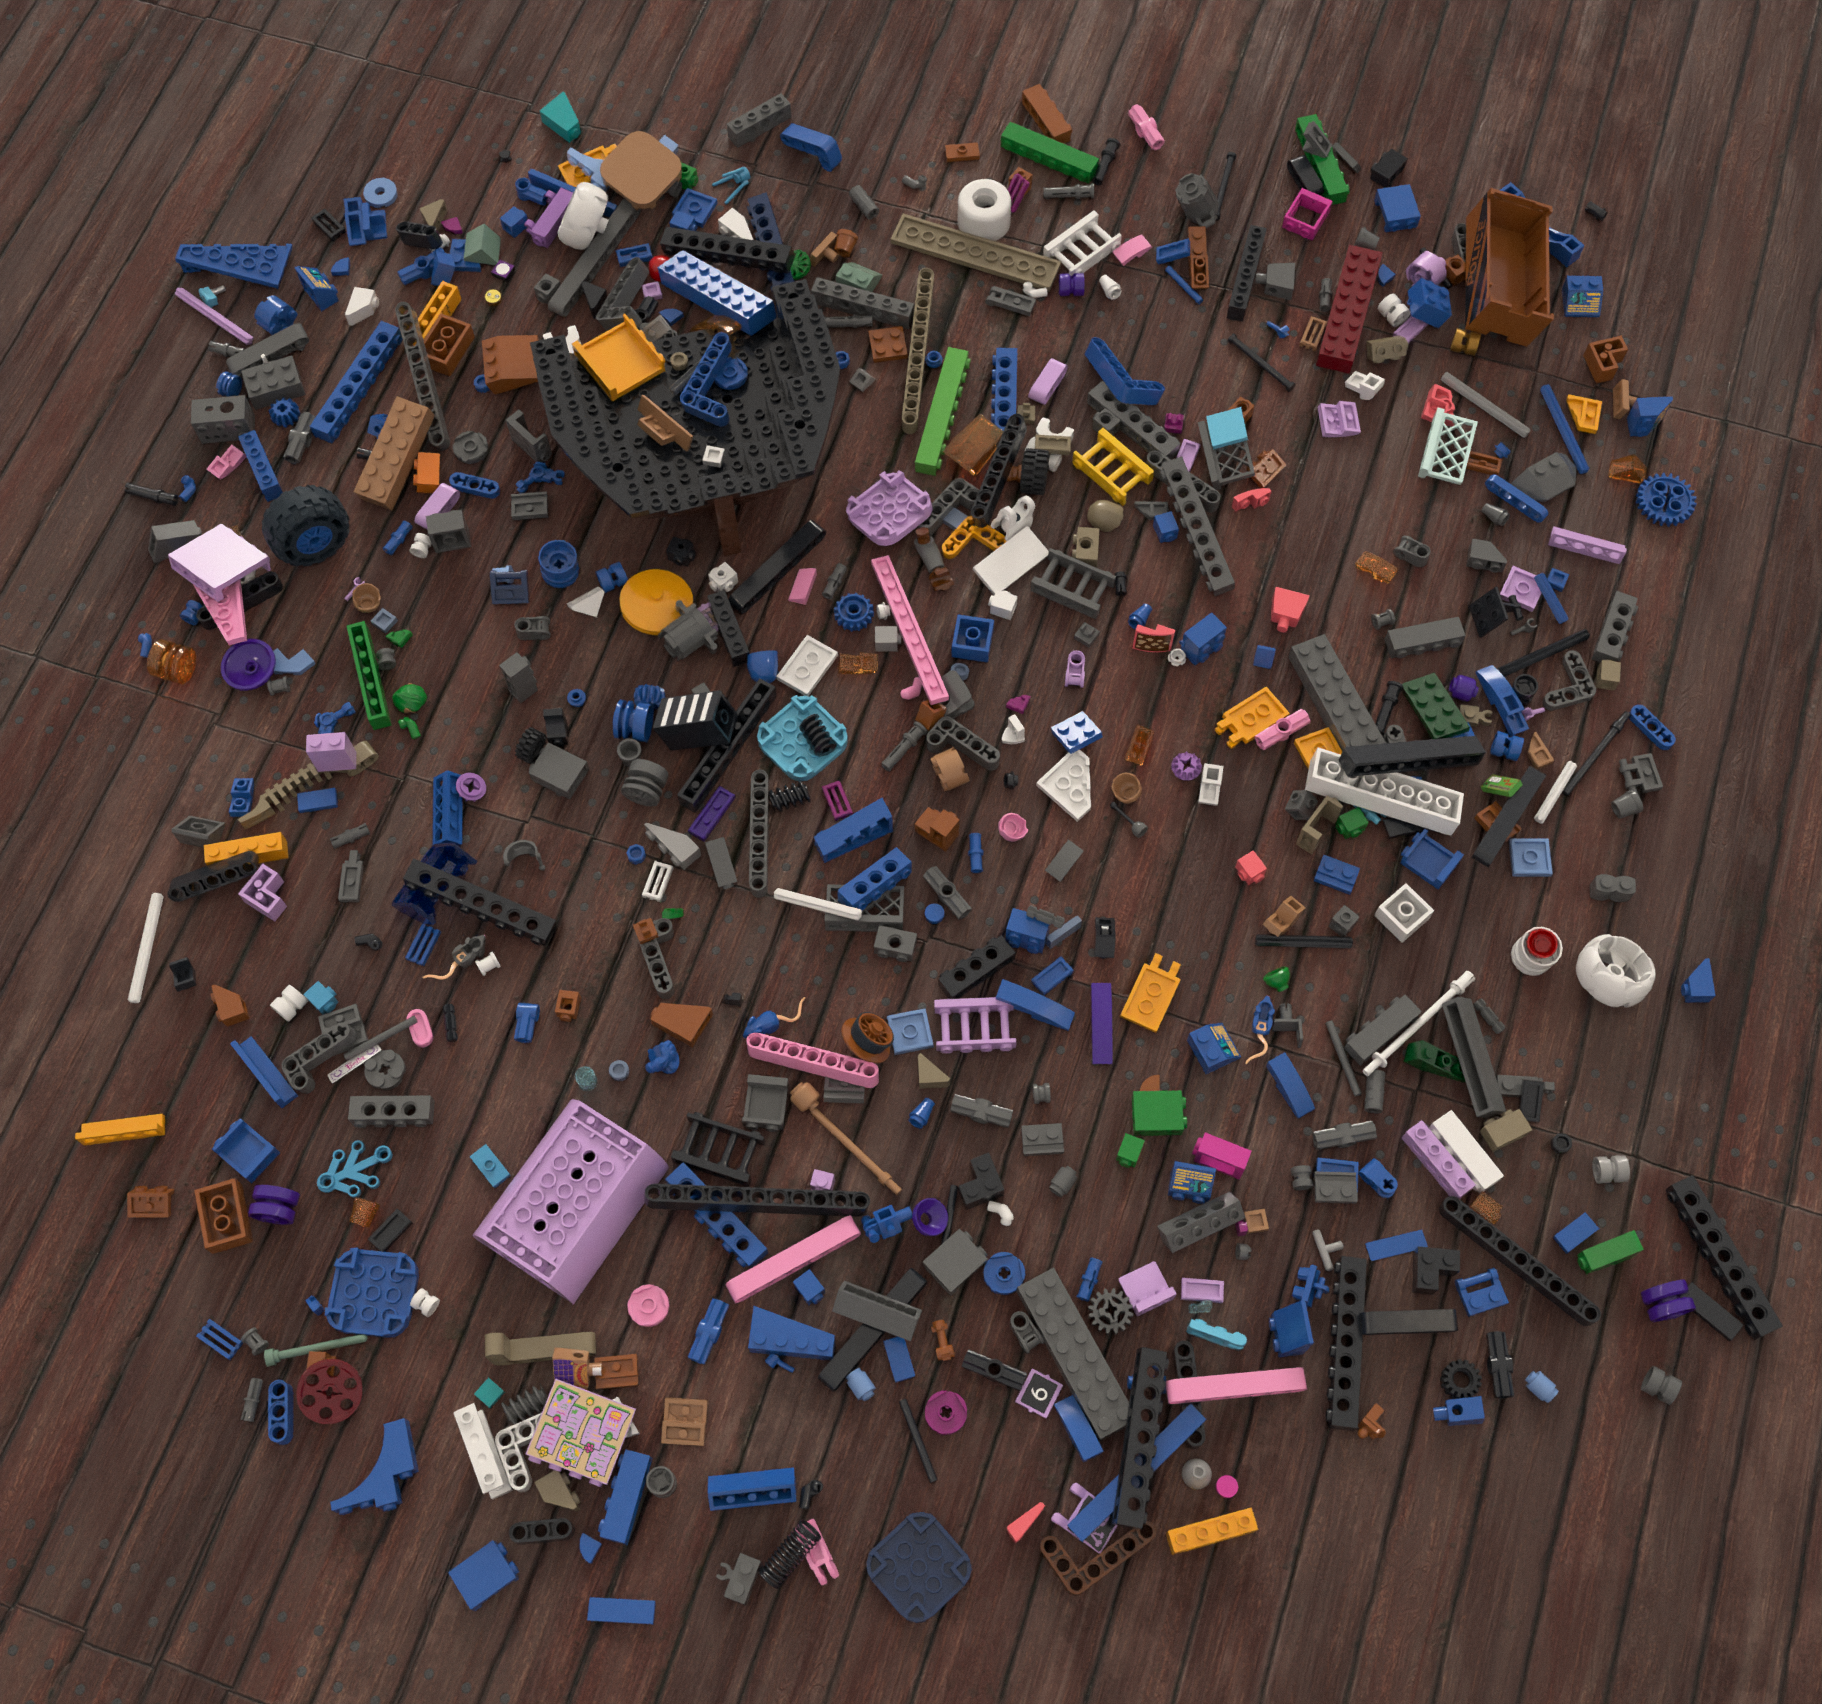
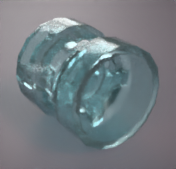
M583 1066L575 1073V1080L580 1089L591 1091L597 1086V1077L592 1068Z

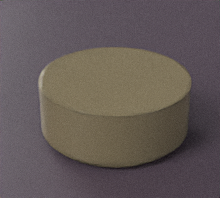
M682 352L674 353L670 358L672 368L684 370L688 366L687 355Z

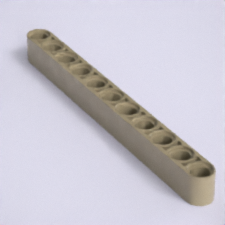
M930 268L921 269L918 275L902 412V430L906 434H914L918 429L934 290V272Z

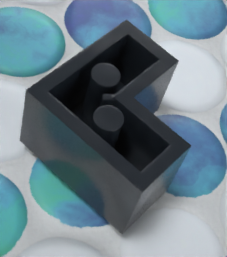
M986 1153L970 1159V1168L975 1180L958 1187L959 1195L966 1210L1004 1196V1187L990 1154Z
M1418 1246L1413 1251L1412 1293L1434 1295L1439 1290V1275L1455 1276L1460 1272V1250Z

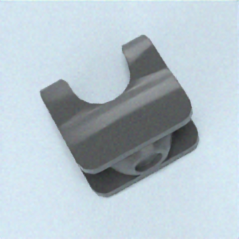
M949 671L941 677L950 698L949 703L945 706L947 709L944 717L954 719L975 707L969 689L956 671Z

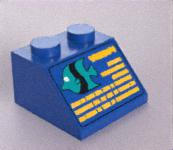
M295 267L303 289L321 311L339 301L336 295L338 293L336 287L328 283L329 280L324 273L321 274L317 268Z
M1602 276L1566 277L1562 286L1565 317L1600 316L1603 297Z
M1673 397L1637 398L1627 416L1630 436L1643 437L1649 435L1662 421L1673 401Z
M1223 1023L1205 1025L1189 1033L1187 1042L1205 1074L1211 1073L1241 1058Z
M1175 1161L1170 1174L1168 1195L1172 1196L1175 1200L1192 1199V1202L1197 1204L1208 1202L1211 1197L1216 1168Z

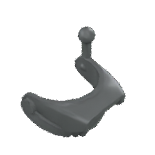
M518 840L506 847L503 854L505 866H510V862L519 855L534 854L540 865L539 870H545L541 854L538 852L534 842Z

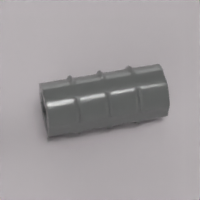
M856 185L850 190L849 196L868 220L875 218L879 214V208L860 185Z
M1374 1070L1367 1076L1364 1111L1368 1113L1379 1114L1383 1111L1385 1092L1384 1071Z

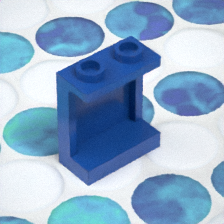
M1410 184L1377 189L1374 202L1376 206L1380 205L1385 220V232L1413 229L1418 226L1421 216Z
M1424 829L1422 833L1417 832L1414 836L1412 846H1406L1401 853L1403 858L1400 863L1439 890L1460 863L1464 854L1458 850L1453 854L1427 836L1428 830Z
M242 1119L231 1124L229 1131L223 1137L217 1139L212 1148L215 1153L251 1184L280 1154L273 1145Z
M492 1540L448 1572L469 1608L473 1611L482 1607V1603L511 1582L519 1580L517 1575L519 1569L513 1561H508L505 1556L508 1552L501 1542L498 1544Z

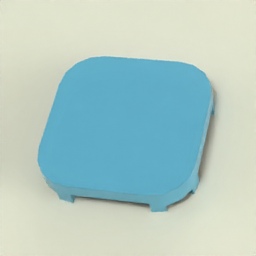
M797 695L792 697L788 705L766 723L762 722L760 724L757 734L758 744L762 752L788 777L796 781H807L815 777L842 754L848 743L847 732L843 723L840 724L817 702V698L812 695L810 697H798ZM813 714L819 715L818 720H822V725L830 733L829 737H832L833 743H836L835 750L825 756L818 757L813 753L814 750L810 748V744H808L799 729L802 721Z

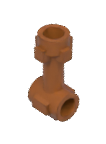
M944 1320L934 1321L931 1328L933 1333H937L940 1346L936 1348L937 1358L939 1361L943 1360V1362L952 1360L951 1358L955 1357L953 1345H948L945 1334V1330L948 1329L947 1323L945 1324Z

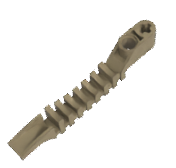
M362 741L354 746L356 750V769L318 772L314 764L309 763L306 765V769L303 770L301 768L296 775L293 773L290 775L291 778H284L281 784L278 785L276 783L273 785V789H266V793L260 795L258 805L251 812L240 817L238 821L244 829L255 826L276 814L269 805L273 802L279 811L282 812L285 809L278 799L282 797L285 803L289 804L291 801L286 794L290 792L295 798L297 793L294 789L298 787L301 792L304 791L305 788L302 784L305 782L311 787L314 785L311 781L313 777L320 783L323 781L320 777L321 773H324L328 780L332 778L331 773L333 772L347 773L349 776H355L375 763L379 755L368 741Z

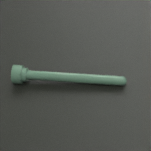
M359 1334L283 1351L275 1350L274 1348L264 1351L265 1363L267 1367L274 1366L282 1359L309 1354V1351L320 1352L367 1341L368 1336Z

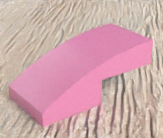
M1139 235L1116 248L1113 254L1124 266L1134 257L1140 258L1152 246L1143 235Z
M231 444L221 458L218 455L207 470L221 480L234 471L247 456Z

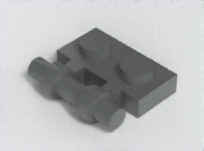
M1651 753L1633 756L1631 759L1632 764H1628L1626 759L1619 760V770L1625 778L1626 782L1624 785L1627 790L1633 789L1638 794L1636 787H1641L1642 793L1658 791L1663 788ZM1635 771L1638 779L1633 780L1631 772Z

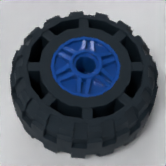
M307 485L306 487H294V489L280 494L281 496L274 499L270 503V507L265 510L264 519L262 520V533L265 541L278 559L293 566H311L314 563L325 561L326 558L332 557L337 553V550L344 545L345 538L349 535V516L336 495L321 486Z

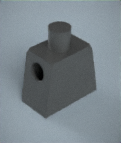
M1295 263L1268 264L1266 274L1256 273L1255 283L1265 284L1264 293L1266 295L1291 300L1294 290Z

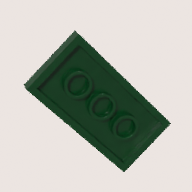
M1435 673L1402 683L1403 694L1432 739L1451 738L1469 732L1470 726Z

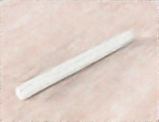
M153 893L151 896L128 996V1001L131 1003H139L163 902V895L160 893Z

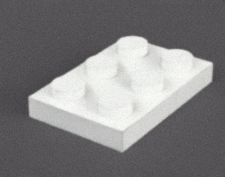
M807 635L776 676L777 680L804 696H809L838 657V652Z

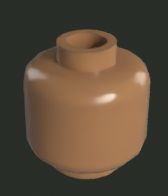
M800 1082L790 1092L791 1102L802 1112L807 1109L812 1111L819 1104L817 1100L820 1094L809 1082L804 1084Z

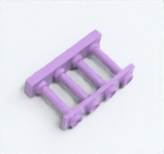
M996 997L934 1000L935 1014L941 1015L942 1041L936 1042V1051L947 1054L957 1050L969 1053L972 1050L989 1052L992 1049L1010 1051L1012 1048H1016V1038H1010L1008 1013L1014 1010L1013 1005L996 1000ZM990 1011H998L1000 1013L1002 1039H990L988 1016ZM970 1012H978L981 1015L982 1040H970ZM951 1013H959L961 1015L962 1040L950 1041L949 1015Z

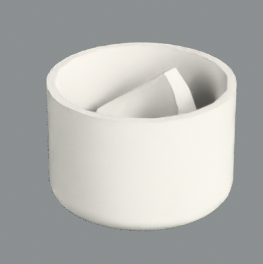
M979 179L970 182L961 190L958 197V227L960 231L992 241L1002 238L1010 227L1011 197L1008 190L999 182L990 179Z

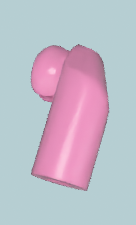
M919 677L914 678L913 686L901 690L900 694L903 699L909 700L920 695L922 683Z

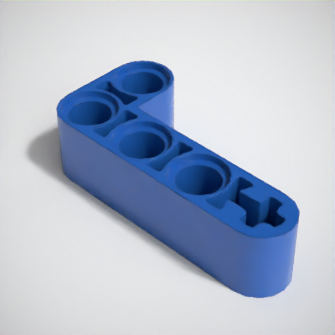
M790 124L780 134V139L785 145L818 156L822 167L828 172H831L842 161L838 144L829 135L796 124Z

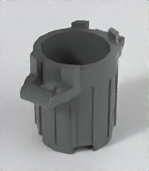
M1193 173L1185 175L1179 180V185L1175 189L1176 198L1191 222L1198 224L1199 227L1205 226V228H1208L1215 224L1218 218V200L1208 181L1202 175Z
M678 600L676 602V611L681 616L663 628L658 634L659 639L662 637L665 639L666 644L663 645L673 658L677 656V661L683 660L702 645H705L710 650V653L715 654L717 652V644L714 643V640L717 639V630L711 627L705 616L696 608L695 603L686 607L682 601Z

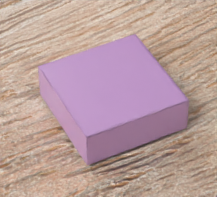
M658 281L642 285L644 297L651 296L655 300L662 299Z

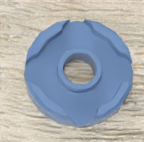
M376 178L366 184L363 195L370 206L375 208H381L380 206L387 207L395 202L397 188L389 179ZM378 192H384L382 195H377Z

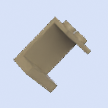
M1327 795L1302 828L1296 845L1312 855L1322 836L1313 827L1321 816L1335 824L1343 805L1337 799Z

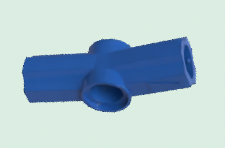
M441 247L437 248L427 256L417 257L414 264L397 271L403 285L419 278H430L433 271L435 251L444 253L445 251Z

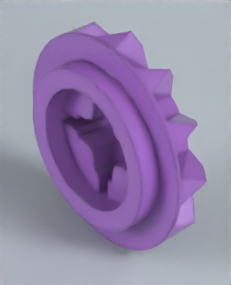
M1187 751L1182 754L1179 753L1173 758L1171 765L1174 775L1182 780L1195 779L1199 776L1202 769L1200 758ZM1190 761V767L1183 771L1184 764Z
M465 773L457 779L456 791H458L459 797L465 798L466 801L473 800L475 802L484 796L486 784L479 775ZM473 782V790L469 793L468 787L466 786H469V784Z

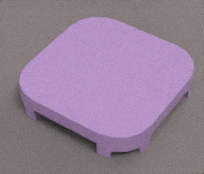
M899 470L897 473L886 474V472L879 474L880 480L856 499L853 496L848 499L846 513L849 521L878 545L887 546L898 542L924 522L933 510L929 494L926 491L922 492L907 480L904 473Z

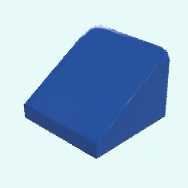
M1257 645L1253 665L1271 669L1276 649Z

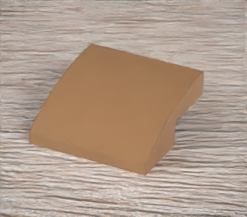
M666 1397L661 1443L704 1446L708 1400Z

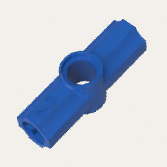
M712 1298L704 1319L700 1321L697 1327L696 1339L688 1359L705 1365L713 1344H716L720 1336L721 1325L728 1311L729 1304Z

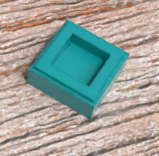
M488 1377L474 1395L491 1409L505 1392Z

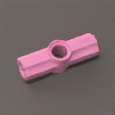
M1138 104L1132 106L1128 111V115L1135 124L1138 136L1144 137L1151 149L1155 151L1160 149L1164 145L1165 140L1157 130L1154 118H1149L1144 109Z
M1300 709L1286 718L1278 719L1276 724L1255 735L1259 748L1265 750L1279 741H1285L1289 738V735L1310 724L1311 720L1308 713Z

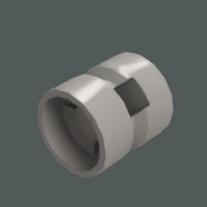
M1625 1155L1612 1156L1610 1159L1607 1156L1594 1157L1592 1165L1593 1175L1598 1184L1610 1183L1612 1180L1616 1183L1629 1181L1630 1167Z

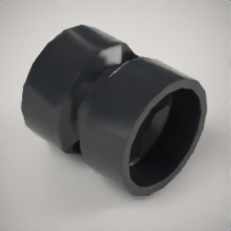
M1529 674L1519 675L1511 686L1523 707L1531 703L1538 690L1537 680Z

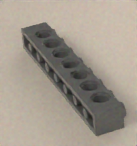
M1181 456L1163 463L1162 471H1160L1161 477L1169 485L1166 487L1170 497H1174L1175 502H1173L1175 511L1181 514L1182 518H1179L1180 523L1188 531V534H1186L1189 544L1193 543L1195 548L1193 554L1195 559H1199L1201 562L1199 568L1202 576L1206 575L1208 579L1206 585L1209 592L1213 591L1214 596H1218L1235 589L1234 579L1183 457ZM1176 477L1181 478L1179 482L1173 481ZM1181 493L1188 494L1185 498L1179 497ZM1189 508L1195 510L1193 513L1185 512ZM1195 524L1201 525L1199 529L1192 528ZM1206 540L1208 543L1200 545L1199 541ZM1207 556L1214 557L1212 561L1205 560ZM1220 572L1221 575L1219 577H1213L1212 573Z

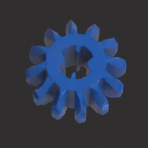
M283 397L281 401L276 400V404H271L269 414L274 424L278 427L284 426L287 428L288 425L293 426V422H298L300 411L297 403L293 402L290 398L286 400Z
M645 684L635 688L633 698L636 706L639 702L653 704L654 710H658L661 699L666 697L664 689L659 686Z

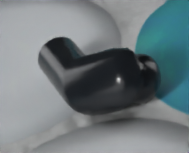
M366 934L354 938L356 946L367 944L372 950H380L382 948L381 939L374 934Z
M812 1480L802 1487L799 1508H810L811 1498L823 1490V1483L821 1481Z

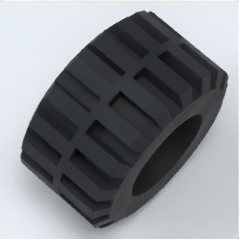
M1026 448L1024 451L1020 480L1021 493L1043 495L1045 493L1049 465L1048 450Z

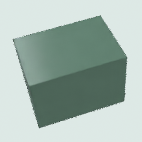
M485 224L471 230L466 234L464 261L496 265L499 260L501 237Z

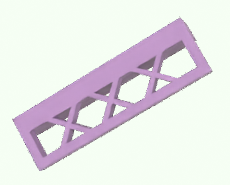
M1553 527L1548 545L1617 564L1621 563L1627 551L1625 545Z

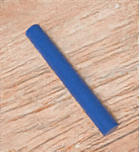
M1168 266L1165 271L1198 304L1202 303L1203 298L1171 266Z

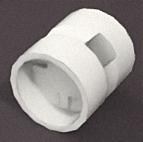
M1395 294L1385 297L1377 308L1384 317H1387V321L1393 327H1397L1405 322L1411 313L1405 304H1401V300Z
M288 985L282 991V997H277L270 1006L281 1017L290 1022L297 1014L296 1009H302L308 1000L294 987Z

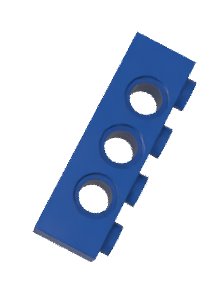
M253 430L238 436L267 502L277 499L283 491L256 431Z
M897 847L838 889V901L842 905L863 911L870 902L878 900L885 891L891 890L897 882L906 879L912 872V862Z

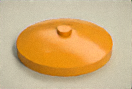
M661 569L645 570L635 574L624 584L620 594V609L624 619L634 629L642 633L658 635L663 628L681 616L676 611V602L680 600L688 607L693 603V595L688 584L675 573Z

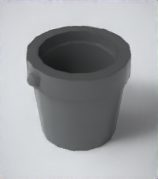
M1362 227L1354 246L1375 250L1380 237L1369 232L1366 227Z
M625 739L617 746V753L625 766L630 767L633 760L641 759L642 749L637 740Z
M1633 789L1626 791L1625 794L1611 802L1612 810L1619 819L1643 811L1642 801Z

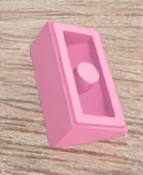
M815 568L799 569L788 599L789 601L806 605L817 576Z

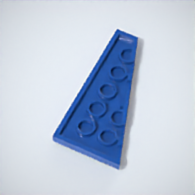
M180 244L175 260L177 263L279 289L292 251V244H286V246H276V244H270V246H259L258 244H230V246H221V244H214V246Z

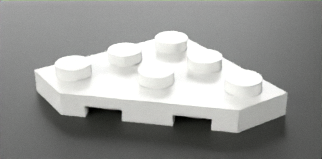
M1081 750L1072 754L1067 753L1036 783L1038 788L1077 822L1091 810L1089 757Z

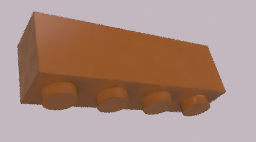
M1040 84L1023 90L1022 104L1044 136L1063 144L1070 142L1072 127L1070 124H1067L1063 114L1058 111L1055 102L1051 101L1047 91Z

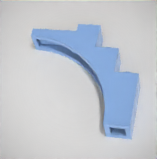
M664 135L659 140L660 143L676 154L678 152V144ZM570 147L567 151L568 162L575 167L581 168L585 175L591 176V184L606 192L609 186L606 187L603 184L600 173L603 160L586 156Z

